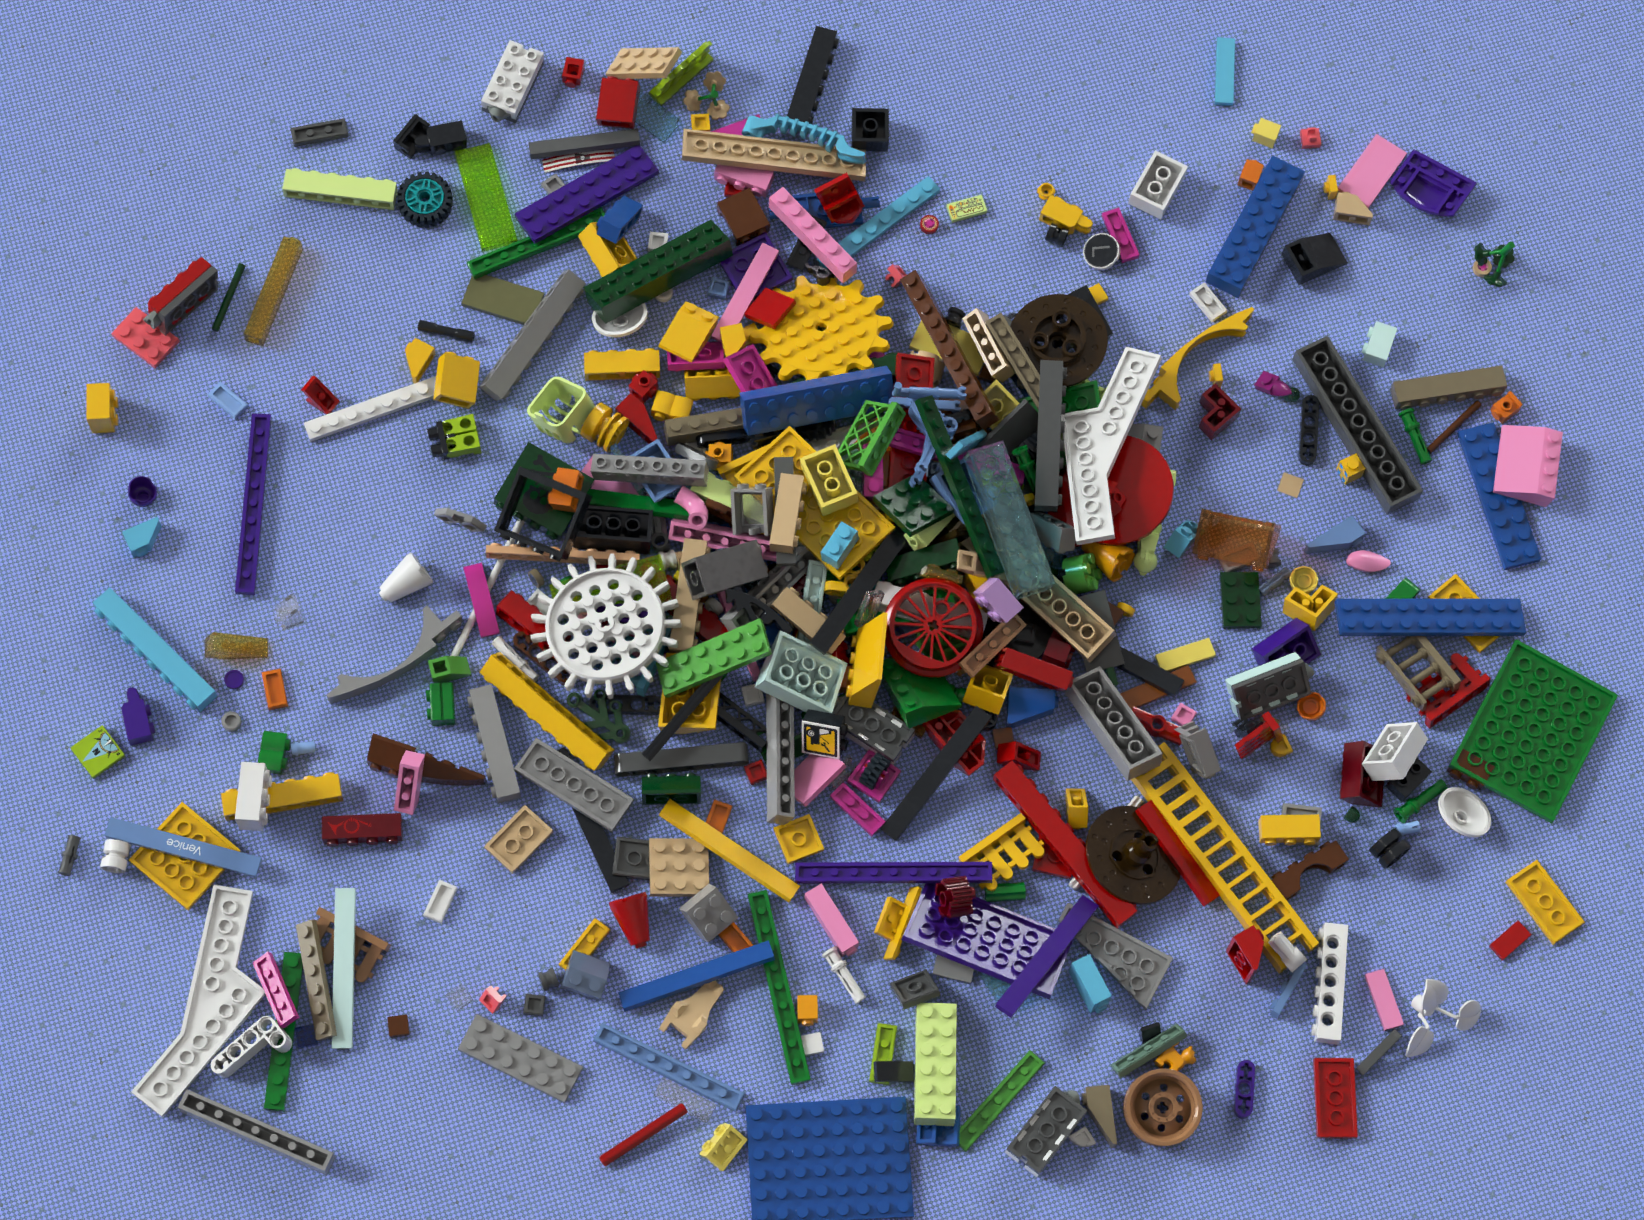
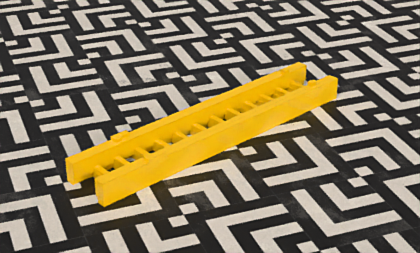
M1163 742L1158 746L1163 753L1160 766L1148 771L1144 775L1142 774L1131 779V781L1147 802L1153 801L1244 930L1254 925L1256 930L1259 929L1264 936L1262 952L1279 974L1287 969V966L1268 943L1269 938L1267 936L1286 923L1293 932V935L1287 938L1292 944L1298 939L1306 951L1310 953L1317 948L1319 942L1169 746ZM1168 769L1173 778L1155 790L1149 781ZM1179 784L1185 793L1166 805L1161 796ZM1191 800L1197 809L1181 820H1178L1172 812ZM1203 815L1209 824L1190 836L1184 827ZM1214 830L1221 838V841L1203 853L1195 842ZM1226 845L1234 856L1217 868H1214L1208 857ZM1238 861L1245 872L1227 884L1219 873ZM1250 876L1257 885V888L1239 900L1231 889ZM1262 892L1270 903L1253 915H1250L1243 904ZM1274 908L1281 919L1263 931L1255 920Z

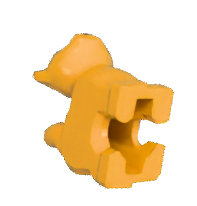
M1175 1044L1162 1052L1156 1058L1154 1064L1162 1069L1164 1063L1169 1065V1069L1180 1071L1186 1064H1194L1196 1062L1195 1051L1192 1049L1193 1046H1189L1180 1055L1174 1048L1177 1045Z

